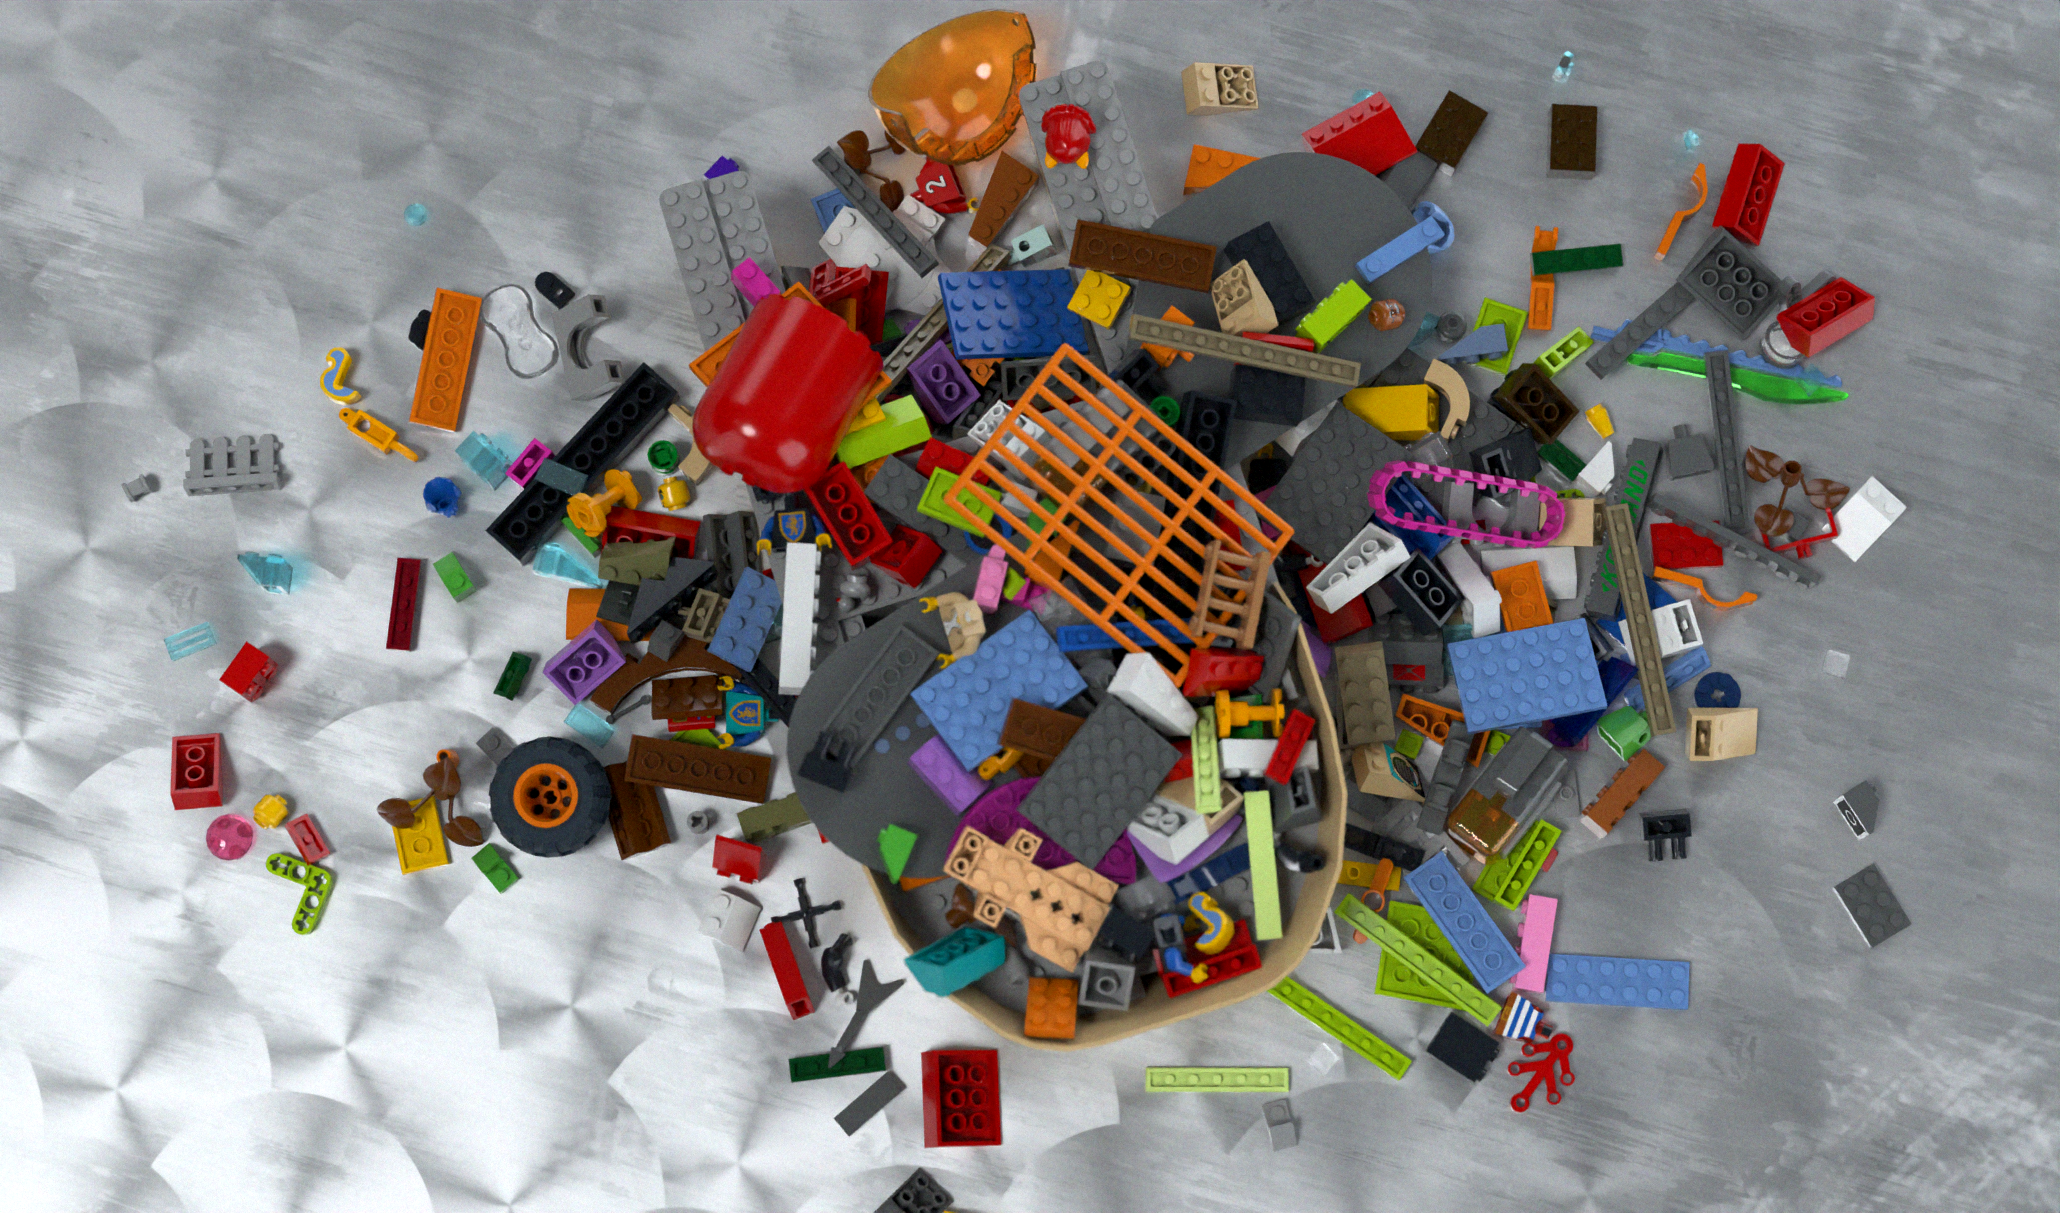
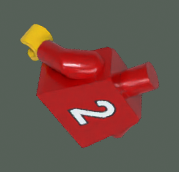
M950 147L947 154L942 153L927 159L920 170V175L915 178L919 190L911 193L910 196L920 203L924 202L926 207L938 213L956 214L965 213L968 210L971 214H976L979 208H973L971 203H978L979 199L972 198L968 203L965 202L968 198L954 164L959 162L961 155L951 156V154L956 153L957 149Z

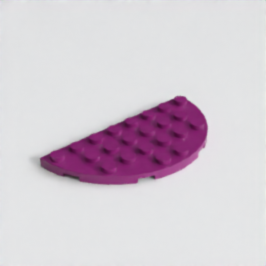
M1036 776L1003 784L978 800L956 827L946 852L944 865H946L966 826L988 837L989 840L1002 847L1019 828L1040 838L1042 841L1030 863L1044 871L1059 868L1072 862L1082 863L1016 810L1042 777ZM1125 828L1092 871L1111 882L1135 884V855L1133 854Z

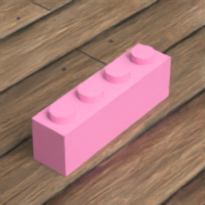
M1529 894L1526 900H1522L1520 913L1524 914L1523 922H1519L1517 928V937H1520L1519 946H1515L1514 950L1526 965V968L1509 979V983H1513V990L1542 994L1544 991L1558 899Z

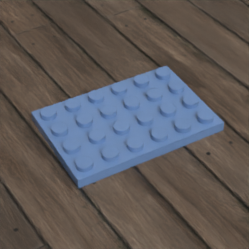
M1029 609L981 643L976 653L961 657L914 690L910 695L969 773L1004 748V746H1000L997 743L1012 697L1058 710L1086 690L1088 685L1066 656L1059 652L1056 643Z
M1585 618L1447 644V651L1468 735L1607 708Z

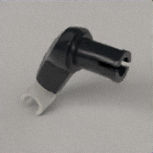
M1279 553L1272 564L1275 572H1295L1308 569V564H1312L1314 567H1321L1323 562H1316L1313 559V555L1307 558L1305 553L1294 555Z
M1272 828L1275 856L1286 868L1309 874L1324 868L1325 860H1321L1323 859L1322 856L1317 855L1314 851H1296L1285 841L1277 842L1281 834L1275 833V830Z
M844 933L840 934L832 947L824 950L821 958L822 976L831 993L836 991L835 1003L838 1006H846V1003H853L854 1001L853 995L850 992H844L842 987L847 985L841 971L843 955L853 944L851 937L843 943L848 936Z

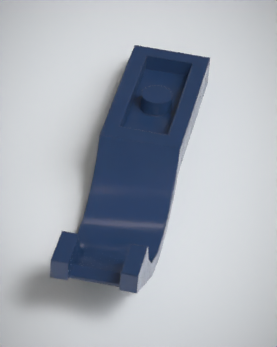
M1247 841L1217 856L1208 863L1186 874L1165 882L1166 888L1170 886L1176 898L1173 900L1174 904L1177 905L1190 899L1197 892H1206L1250 869L1249 842Z

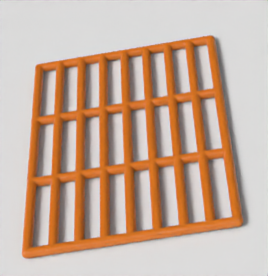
M1067 343L1060 346L944 496V502L1129 652L1132 654L1146 653L1108 622L1116 610L1184 664L1175 676L1157 662L1176 688L1180 687L1186 679L1190 657L1122 603V601L1131 591L1197 644V648L1210 647L1218 634L1208 632L1205 637H1190L1192 630H1189V625L1137 584L1138 580L1146 572L1192 611H1196L1197 601L1151 565L1160 553L1201 587L1203 576L1165 546L1174 534L1204 559L1205 547L1180 527L1187 515L1217 540H1220L1233 553L1250 558L1253 557V555L1194 508L1196 503L1203 497L1266 548L1268 553H1272L1269 566L1294 534V529ZM1066 355L1134 410L1126 421L1058 367ZM1051 374L1119 428L1111 440L1043 385ZM1036 393L1041 395L1105 447L1097 459L1029 404ZM1022 411L1090 466L1083 477L1079 476L1014 423ZM1141 417L1208 471L1201 482L1133 428ZM1007 431H1010L1076 485L1068 497L1000 442ZM1126 436L1130 437L1194 490L1187 501L1119 447ZM993 449L1062 504L1054 515L1050 514L985 461ZM1112 454L1180 509L1172 520L1105 466V463ZM978 468L1047 523L1039 535L970 480ZM1098 473L1165 527V530L1158 539L1090 485ZM1215 478L1283 532L1275 543L1208 489ZM963 488H966L1033 542L1025 553H1022L955 499ZM1083 492L1151 546L1144 557H1141L1076 504V501ZM1069 511L1137 565L1129 577L1061 522ZM1054 530L1123 584L1115 596L1047 542V539ZM1040 549L1108 603L1100 615L1032 561ZM1217 559L1216 569L1224 576L1246 581L1223 561ZM1212 584L1210 595L1215 599L1241 605L1247 597L1245 591L1239 590L1235 597L1231 599ZM1207 610L1205 621L1225 626L1234 613L1223 611L1221 616L1217 618Z

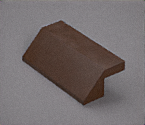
M627 761L603 767L611 786L612 799H610L608 818L621 861L658 850L671 843L654 786L624 781Z

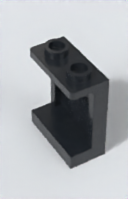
M1451 1011L1424 1053L1431 1058L1434 1057L1473 1084L1476 1080L1481 1082L1487 1070L1484 1067L1489 1060L1491 1062L1495 1060L1500 1052L1497 1049L1500 1043Z

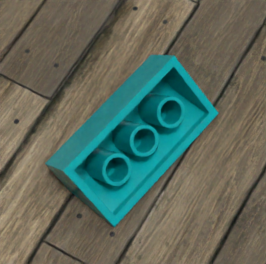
M964 926L904 958V964L925 992L936 994L937 997H948L950 993L964 988L968 983L980 979L984 974L994 971L1005 963L1004 935Z

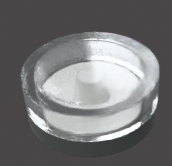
M1778 321L1772 323L1767 328L1760 340L1762 356L1775 367L1782 369L1796 367L1805 356L1791 347Z

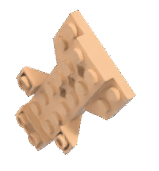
M966 826L943 871L978 892L973 916L995 928L1006 908L1020 916L1021 923L1024 926L1028 949L1073 973L1083 952L1088 951L1110 909L1108 905L1118 885L1078 862H1072L1046 871L1033 865L1030 862L1042 840L1022 828H1019L1002 847L989 840L988 837ZM1038 890L1037 898H1033L1031 900L1032 896L1030 895V891ZM1058 901V909L1052 912L1051 903ZM1073 913H1079V920L1077 922H1073L1074 919H1071Z

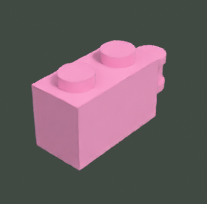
M997 544L991 548L988 557L984 556L981 562L972 600L977 601L978 607L982 612L992 615L997 609L1008 562L1003 561L1005 551Z

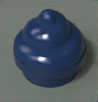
M1245 776L1235 783V789L1244 797L1246 792L1259 791L1261 783L1258 780Z

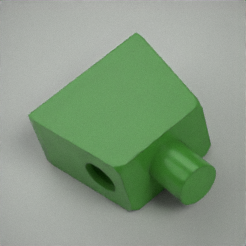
M1625 706L1596 720L1598 735L1624 762L1651 739L1646 710L1638 714L1631 706Z

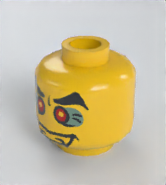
M677 476L663 479L664 484L657 488L662 507L668 508L669 511L687 507L686 503L691 499L687 482L685 480H677Z

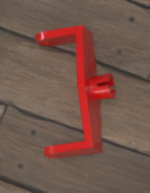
M1830 507L1825 508V514L1831 533L1771 548L1767 535L1760 531L1764 548L1776 554L1796 550L1798 559H1804L1805 555L1806 558L1813 556L1810 546L1838 538Z

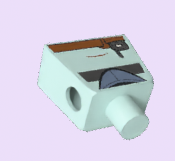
M1044 224L1011 241L1014 249L1009 250L1011 258L1006 264L1010 266L1020 261L1023 267H1028L1058 255L1053 240Z

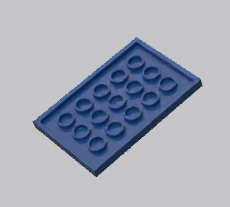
M1069 269L940 273L937 277L956 360L1053 356L1064 343L1069 344L1081 355H1086L1089 351L1081 316L1067 309L1075 293Z

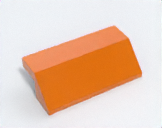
M569 588L566 609V640H573L597 619L612 634L615 641H630L627 635L628 626L596 617L606 589ZM656 628L650 630L641 641H649Z

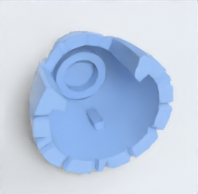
M1428 201L1419 203L1418 207L1411 211L1416 222L1419 224L1432 216L1445 234L1443 238L1427 247L1429 254L1448 249L1455 238L1454 227L1450 219L1434 203Z

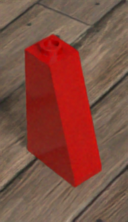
M771 922L765 925L759 931L792 1019L796 1020L815 1013L782 922Z

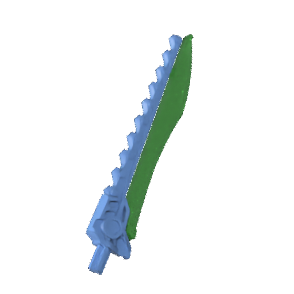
M1626 319L1616 331L1593 326L1590 339L1608 343L1633 320ZM1660 328L1624 361L1628 366L1652 368L1706 379L1704 361L1661 352L1654 357L1649 356L1665 350L1704 359L1703 354L1705 352L1724 351L1728 348L1723 344L1710 348L1709 343L1704 339L1691 343L1690 337L1686 334L1673 338L1671 332ZM1742 349L1733 353L1728 352L1729 365L1797 380L1796 382L1730 367L1732 388L1762 401L1810 405L1844 401L1848 398V394L1845 392L1806 384L1809 382L1832 388H1841L1842 381L1837 375L1825 379L1818 370L1807 374L1804 373V368L1800 365L1790 369L1775 367L1770 363H1766L1765 358L1761 354L1747 358V353ZM1797 383H1800L1807 392H1804Z

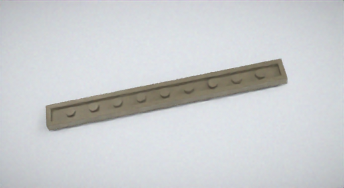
M990 244L966 272L998 271L1011 258L1010 251ZM942 298L883 362V371L892 380V385L876 396L878 403L907 373L906 369L921 357L948 328Z
M1136 314L1131 316L1128 333L1129 340L1352 388L1358 386L1361 363Z
M1628 503L1607 506L1603 508L1651 737L1675 733L1676 727Z

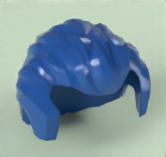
M435 477L428 481L423 491V498L428 511L446 516L447 518L457 515V504L462 495L460 488L446 477Z

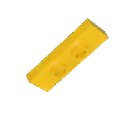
M1342 860V869L1336 884L1370 888L1378 865ZM1393 867L1385 890L1399 891L1400 867Z

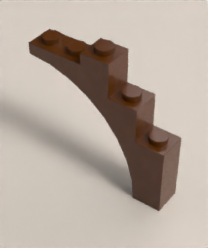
M685 634L667 662L647 651L641 663L638 664L639 660L627 653L624 656L626 662L598 686L590 701L593 705L613 715L621 703L635 690L656 678L671 673L685 671L709 672L729 676L732 680L742 682L744 677L732 663H727L722 658L708 652L710 643L690 638Z

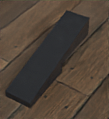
M1345 822L1343 847L1380 861L1382 859H1390L1394 866L1411 872L1419 867L1424 854L1423 850Z

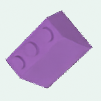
M596 619L548 660L542 673L576 705L626 662V659L612 634Z
M939 733L921 747L907 762L957 817L994 784L990 779L984 780L981 778L978 766L968 773Z

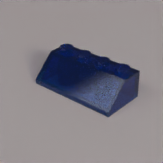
M1613 656L1607 661L1602 659L1597 665L1607 708L1639 670L1635 666ZM1607 708L1554 718L1551 722L1555 725L1550 730L1556 733L1560 739L1574 747L1585 737Z

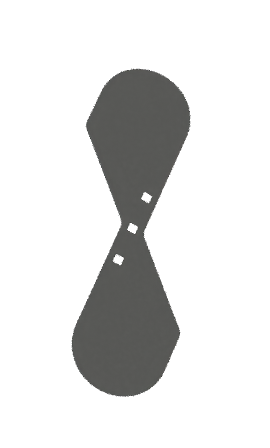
M1291 152L1258 159L1224 177L1166 213L1151 225L1148 231L1151 234L1217 246L1211 283L1233 267L1224 252L1228 241L1269 221L1315 298L1316 303L1311 310L1266 334L1295 337L1297 334L1295 329L1300 324V321L1308 313L1312 314L1324 298H1329L1333 290L1340 283L1343 282L1346 285L1352 279L1372 300L1364 311L1332 342L1327 341L1328 345L1319 354L1361 363L1358 385L1390 365L1407 348L1418 332L1427 312L1432 287V267L1428 248L1417 253L1369 285L1355 267L1357 262L1413 228L1418 223L1399 196L1384 182L1365 169L1340 158L1318 153ZM1139 280L1133 314L1161 320L1171 305H1173L1195 322L1192 327L1222 333L1210 287L1207 294ZM1386 299L1397 300L1405 311V319L1400 327L1387 331L1376 330L1368 319V313L1373 303ZM1128 339L1124 360L1135 349H1140L1143 342ZM1177 354L1168 368L1163 366L1159 372L1157 370L1154 372L1162 383L1167 386V389L1165 391L1162 390L1163 393L1158 397L1172 398L1178 404L1179 409H1181L1183 393L1190 390L1228 398L1230 374L1234 368V362L1194 354L1192 360L1188 362ZM1306 378L1301 422L1354 388ZM1144 382L1137 388L1150 403L1158 398L1154 396ZM1234 419L1224 472L1292 429L1293 426ZM1178 420L1172 428V430H1174L1175 432L1177 429ZM1158 444V448L1162 452H1169L1165 444ZM1141 461L1142 466L1146 469L1152 468L1150 461ZM1162 465L1153 475L1166 485L1169 469ZM1126 476V477H1125V482H1126V483H1127V481H1128V477H1129V476ZM1109 482L1099 492L1107 498L1115 493L1117 488ZM1151 487L1150 494L1163 497L1159 491ZM1083 492L1076 501V504L1108 529L1111 514ZM1069 511L1066 514L1067 519L1064 525L1068 527L1075 520L1079 521L1076 535L1103 556L1106 540ZM1018 532L1007 539L1024 553L1023 551L1026 550V537ZM1052 534L1047 539V542L1050 544L1056 537ZM1072 544L1067 558L1069 559L1071 551H1082ZM989 552L832 652L810 676L795 703L787 735V759L793 787L810 820L831 844L845 855L874 870L887 873L878 851L881 843L876 841L882 828L887 830L889 824H892L917 835L901 872V877L933 878L949 875L943 871L946 852L952 835L964 815L978 800L990 791L1003 784L1022 779L1012 766L1005 774L998 771L990 779L994 784L957 817L908 765L907 762L910 757L938 734L931 722L926 728H920L916 724L917 716L923 712L910 695L914 690L944 670L939 667L945 664V660L939 661L936 658L852 769L853 771L844 794L797 776L806 752L813 751L815 743L812 740L899 624L939 652L938 655L953 654L940 615V607L938 606L935 611L922 612L921 610L928 608V603L926 601H919L926 597L937 599V596L952 592H959L966 596L968 601L972 600L981 562L984 556L988 557ZM1005 552L1003 561L1008 562L1007 569L1010 566L1022 577H1028L1024 574L1026 568ZM1063 567V570H1062V572H1061L1060 578H1059V580H1058V582H1060V583H1061V580H1062V577H1063V574H1064V571H1065V568H1064V567ZM999 600L993 615L982 612L985 634L980 639L979 645L1028 610ZM1072 606L1067 622L1059 620L1056 616L1050 618L1031 611L1057 646L1056 628L1060 626L1095 624L1074 606ZM1093 609V610L1096 611L1099 615L1102 613L1101 611H1098V610H1096V609ZM1112 615L1108 622L1117 623L1118 617ZM1112 649L1062 653L1075 670L1079 672L1092 656L1110 661ZM1088 689L1080 693L1094 708L1098 706V703ZM900 726H906L910 730V736L905 741L898 740L895 735L896 729ZM879 739H885L889 742V750L884 754L878 753L875 750V743ZM1004 750L997 758L1001 759L1008 751ZM827 753L826 757L829 761L836 760L835 757Z

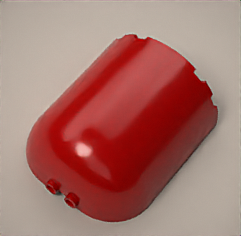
M769 294L768 298L761 297L695 409L692 431L698 450L709 462L719 467L723 473L732 476L734 472L743 475L741 479L747 485H756L777 493L796 492L809 487L826 471L883 370L884 364L879 352L872 351L869 347L871 342L861 332L857 331L854 333L846 326L848 324L847 321L817 304L794 296L791 300H788L781 294Z

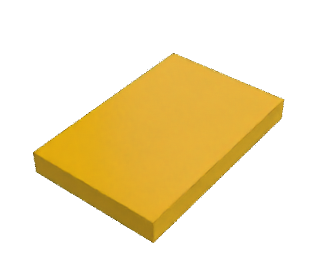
M433 795L417 812L413 813L416 818L413 826L406 829L392 826L402 875L449 865L436 798ZM423 798L408 801L410 809L414 808Z

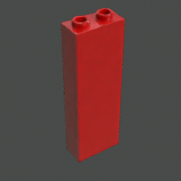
M1291 540L1287 542L1292 555L1305 553L1307 558L1311 557L1310 553ZM1316 557L1313 558L1316 562H1320ZM1323 563L1321 567H1314L1312 564H1308V569L1298 571L1324 643H1336L1373 626L1362 593L1332 614L1315 604L1306 587L1327 566Z

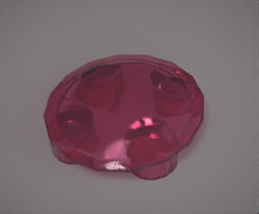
M226 814L219 816L212 821L207 829V847L219 859L229 861L241 859L252 844L253 829L244 818L238 815Z

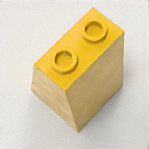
M1427 384L1355 388L1343 397V407L1392 440L1439 441V395Z

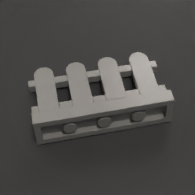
M263 434L259 439V444L251 445V441L247 436H240L236 440V446H228L225 438L218 437L214 440L212 448H205V444L201 439H194L190 443V449H186L185 453L186 457H190V471H185L187 479H183V488L188 496L281 490V481L276 473L279 472V466L275 465V451L279 450V444L274 443V439L270 434ZM251 452H259V466H251ZM236 453V468H228V454ZM213 455V469L205 470V456Z
M1402 799L1398 804L1394 801L1390 804L1393 807L1390 812L1381 820L1376 817L1373 821L1375 825L1371 828V832L1382 836L1386 835L1388 838L1406 845H1410L1420 836L1425 844L1419 848L1424 851L1419 866L1424 864L1434 854L1437 855L1441 852L1439 849L1443 846L1450 851L1446 857L1456 871H1458L1456 866L1459 863L1464 866L1470 861L1468 856L1443 829L1440 835L1434 834L1429 839L1424 830L1417 828L1423 808L1417 801ZM1411 811L1418 816L1415 821L1408 816ZM1404 819L1409 826L1395 837L1390 830ZM1403 869L1404 872H1406V873H1408V874L1411 873V871H1408V870H1406V869Z

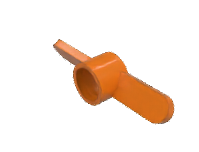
M1382 859L1379 862L1371 887L1364 892L1361 898V902L1365 904V896L1371 892L1379 894L1382 904L1379 908L1372 909L1376 913L1381 911L1385 905L1384 891L1393 869V862L1390 859ZM1355 928L1353 933L1354 941L1359 944L1366 942L1368 937Z

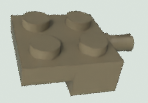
M699 588L692 607L682 605L678 610L679 615L687 616L682 631L690 638L711 643L730 599L723 598L718 593Z

